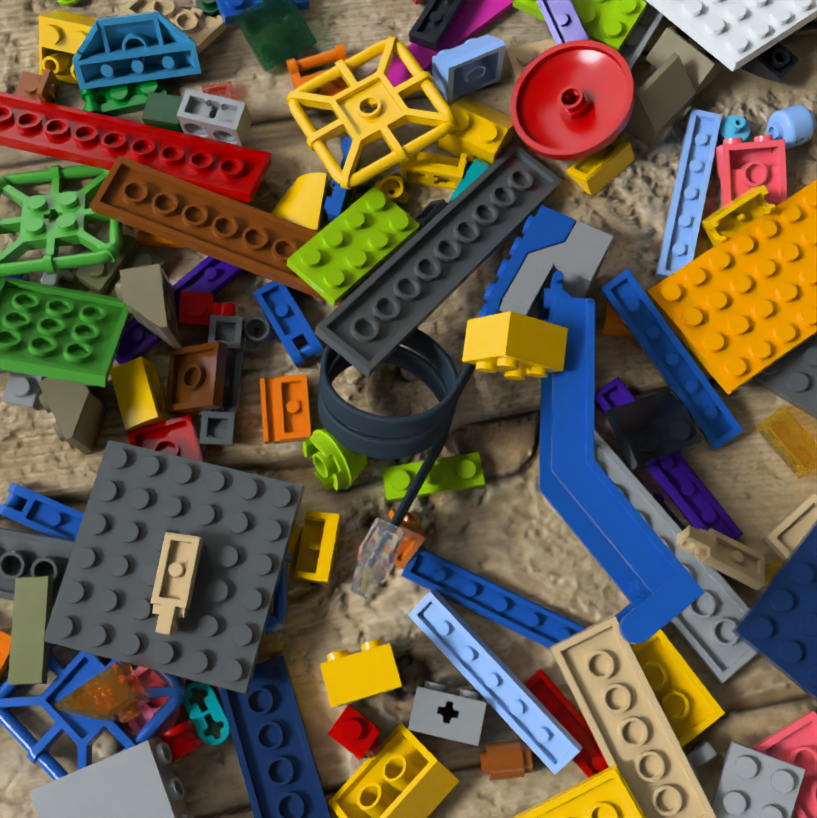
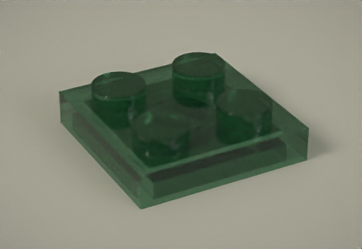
M263 0L234 17L265 73L317 43L294 0Z

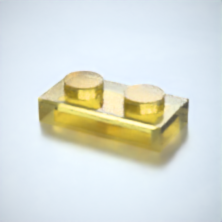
M782 406L755 427L798 479L817 466V443L785 406Z

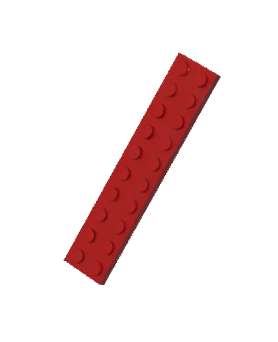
M0 91V145L106 170H111L118 156H122L220 195L251 203L272 162L270 152Z

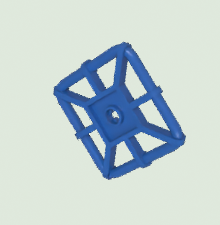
M50 643L48 667L57 678L40 696L10 698V696L20 685H8L7 678L0 686V723L28 752L27 758L33 764L38 763L53 780L69 774L49 753L50 747L64 732L78 745L77 770H80L92 764V745L106 729L125 747L122 751L152 739L178 710L183 701V696H187V687L183 686L179 676L153 670L168 687L132 690L117 674L126 664L125 662L112 659L107 664L98 655L80 651L66 667L53 654L52 650L56 644ZM83 690L93 691L94 695L91 705H81L83 700L81 692ZM169 697L135 737L116 719L133 699ZM41 706L54 719L55 724L38 741L9 708ZM80 714L90 715V717H86ZM92 715H94V717H95V716H99V718H100V717H103V718H105L106 720H101V719H98V718H97V719H96V718H91V716H92Z

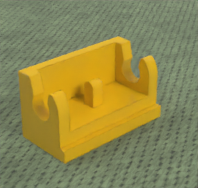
M419 151L408 157V161L401 165V178L404 182L455 191L465 175L468 159L467 153H461L460 158Z
M765 185L752 187L701 221L700 225L713 246L726 242L727 238L758 217L769 214L776 209L775 204H769L764 197L769 193Z
M139 357L111 368L110 374L126 430L131 431L171 419L170 414L164 412L165 396L155 363Z
M307 510V513L305 512L293 579L331 585L342 518L340 514Z

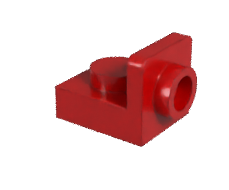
M349 704L328 732L330 737L354 754L355 758L359 761L365 755L372 758L383 742L378 737L382 729Z

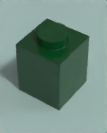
M149 92L142 116L144 124L184 133L176 116L183 97Z

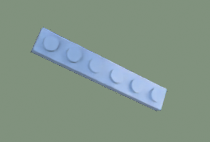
M693 108L689 114L657 265L656 279L664 280L693 261L722 118L721 114Z
M435 589L430 591L408 614L555 775L581 751L583 747Z

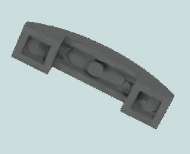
M210 315L208 343L220 341L227 344L222 408L202 411L199 443L233 446L242 389L244 318L242 316Z

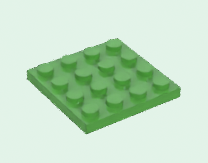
M1 277L0 369L14 373L48 377L54 380L60 379L83 383L89 386L105 387L130 317L124 302L120 303L116 297Z

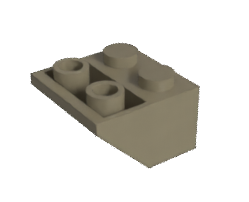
M48 377L39 381L38 384L43 393L39 395L40 402L48 413H53L57 421L53 424V428L62 442L67 441L72 449L77 448L85 455L92 453L108 411L97 386L60 379L54 380Z

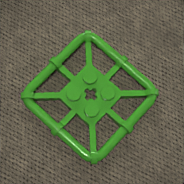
M54 165L47 170L0 176V198L2 194L22 207L21 217L0 219V234L20 232L19 239L0 253V277L37 272L55 274L57 270L116 262L120 258L123 245V223L95 213L89 208V202L94 199L110 170L88 165L63 168L60 165ZM98 176L80 191L63 192L64 180ZM52 182L51 194L28 197L12 187ZM110 221L109 243H103L88 233V223ZM82 244L93 251L90 253L58 256L59 247ZM46 248V255L42 259L15 262L29 250Z

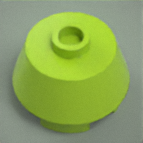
M325 428L314 430L312 436L303 441L305 458L311 456L317 469L313 475L328 491L333 488L336 491L341 488L348 489L367 466V456L344 447Z

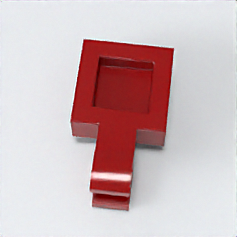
M181 291L178 323L179 325L209 327L210 315L235 316L236 304L213 303V293Z

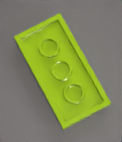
M513 0V7L546 22L536 0ZM573 0L591 40L606 44L618 53L647 7V2L643 0Z
M374 186L287 259V266L334 307L418 233L420 224Z

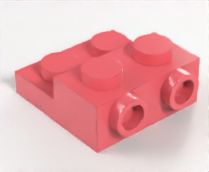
M762 135L754 137V142L743 143L742 137L723 140V145L715 148L716 179H720L722 207L752 187L765 185L769 192L764 196L769 204H780L787 199L785 139L773 140V135Z

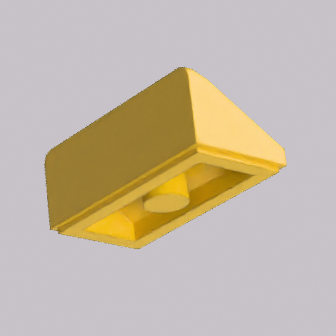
M617 137L602 150L577 160L566 170V173L586 193L594 196L634 161L631 143Z

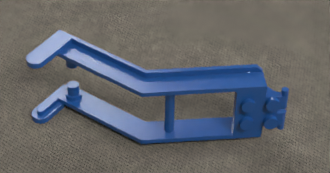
M556 271L553 274L549 288H544L542 301H539L538 319L568 328L563 371L550 372L547 378H541L539 491L630 601V604L615 616L620 624L619 630L624 640L631 644H640L647 641L705 592L594 460L595 302L591 298H573L562 289L564 274L561 271Z

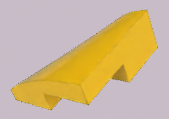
M308 173L298 177L270 214L319 232L329 186L327 173Z

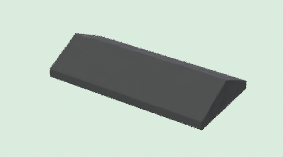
M0 528V598L14 601L15 578L49 576L54 578L53 608L75 541Z

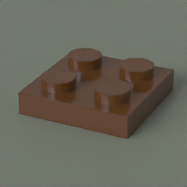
M215 341L171 350L164 412L176 415L222 408L227 344Z

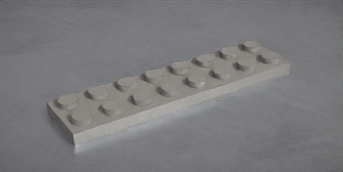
M594 429V460L704 590L705 593L669 623L718 682L724 683L757 654L756 651L731 632L749 607L716 569L702 563L701 560H697L695 553H687L676 546L677 534L682 532V530Z

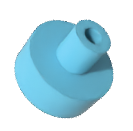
M727 116L720 123L717 139L723 145L724 139L742 137L743 143H745L750 134V125L741 116Z

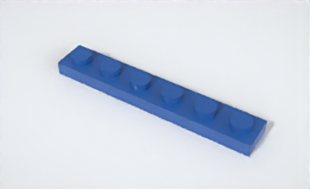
M624 270L599 288L675 397L687 409L691 419L710 446L716 450L742 432L741 426L630 270Z

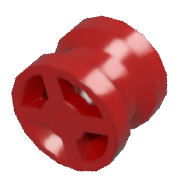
M192 719L175 726L161 735L163 742H166L170 747L172 763L185 758L205 745L202 739L197 737Z

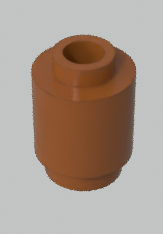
M519 740L485 744V751L479 752L481 773L488 774L490 781L522 778L524 773L533 772L530 747L526 743L520 744Z

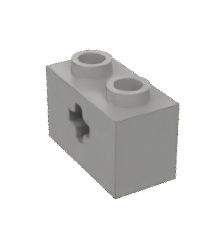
M425 681L424 688L417 686L408 730L475 746L479 745L487 702L479 701L480 693L460 689L457 696L445 693L446 685ZM447 701L452 702V709L458 711L457 718L451 717L449 723L443 722V716L437 713L438 706L445 707Z

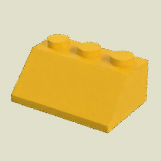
M400 722L382 742L373 757H368L328 801V804L339 818H427L457 785L459 780Z

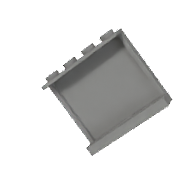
M161 735L29 791L38 818H194L190 812L188 813L183 799L185 796L184 786L181 780L175 777L171 765L172 753L170 747L166 742H163Z

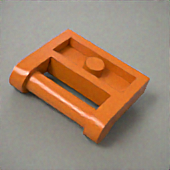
M343 43L335 45L333 50L303 59L295 60V58L286 60L294 89L327 70L301 77L299 72L340 59L343 61L347 60ZM340 77L312 94L332 97L349 87L344 79ZM303 106L304 111L313 109V107Z

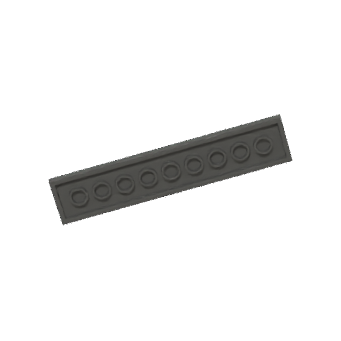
M516 144L512 145L316 326L314 334L368 378L527 220L529 215H532L559 188L563 180Z

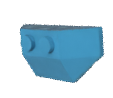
M159 11L96 19L72 58L80 90L202 73L196 42Z

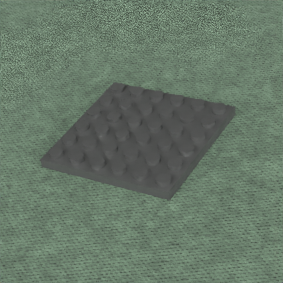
M108 440L43 641L248 694L304 493V486ZM166 532L203 538L190 608L186 618H179L175 636L161 635L155 632L159 614L152 613L153 604L150 603Z

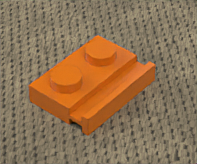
M307 374L274 377V379L260 378L264 443L305 441L312 436V420Z

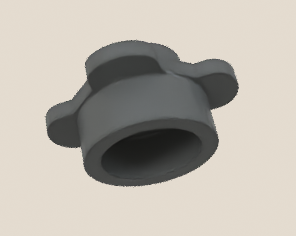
M256 313L255 316L250 317L247 321L244 320V337L247 340L246 346L249 349H257L259 344L274 340L275 331L270 329L265 314ZM255 328L259 329L260 332L258 334L253 332Z

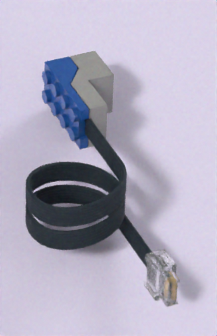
M541 205L535 217L529 215L522 230V233H524L523 238L516 237L510 250V255H512L510 260L504 258L497 272L498 281L496 283L491 281L483 297V300L488 302L484 303L478 318L509 311L533 318L539 307V301H542L544 288H549L553 274L556 271H561L564 274L562 280V289L573 298H587L598 276L613 236ZM416 329L402 343V345L411 348L417 353L399 346L383 363L405 369L418 377L431 389L439 403L425 412L405 417H387L360 410L340 397L331 385L334 379L342 371L352 366V364L329 345H327L320 364L319 417L326 431L333 435L344 447L369 457L399 459L419 454L432 446L390 523L377 517L359 547L351 591L366 599L376 581L384 584L400 555L399 548L405 531L399 527L447 441L458 399L476 368V365L466 363L458 377L454 363L446 351L434 339L419 329Z

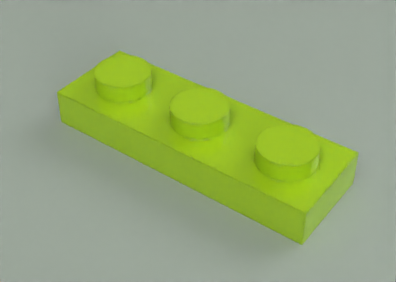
M479 452L437 459L416 498L484 487L485 481ZM424 461L381 468L387 503L403 500Z

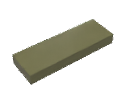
M53 577L15 578L8 685L47 684L50 643L43 641L52 612Z

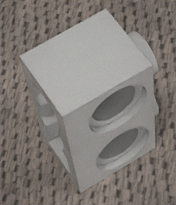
M186 89L176 115L183 132L186 134L243 147L252 123L245 102Z

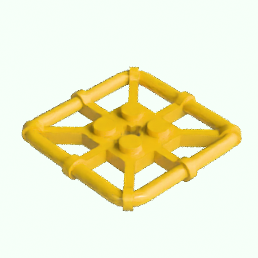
M389 36L388 39L375 43L345 61L342 59L334 63V67L300 85L294 91H290L286 98L291 114L307 137L309 148L312 151H316L331 177L340 184V187L348 190L366 182L397 163L400 165L406 163L408 157L444 138L447 134L454 131L457 125V119L452 109L433 84L434 79L431 74L422 69L407 46L395 36ZM382 55L377 71L357 82L351 71ZM398 55L413 77L393 87L387 79V75L394 56ZM340 77L344 79L349 87L332 97L312 94ZM418 90L424 91L438 113L408 108L402 99ZM303 106L332 110L338 119L316 130L303 110ZM367 106H370L372 109L377 107L372 113H366L365 111ZM407 122L436 126L434 129L402 147L391 132ZM346 131L352 139V144L342 170L326 146V142ZM383 137L392 152L355 173L363 147Z

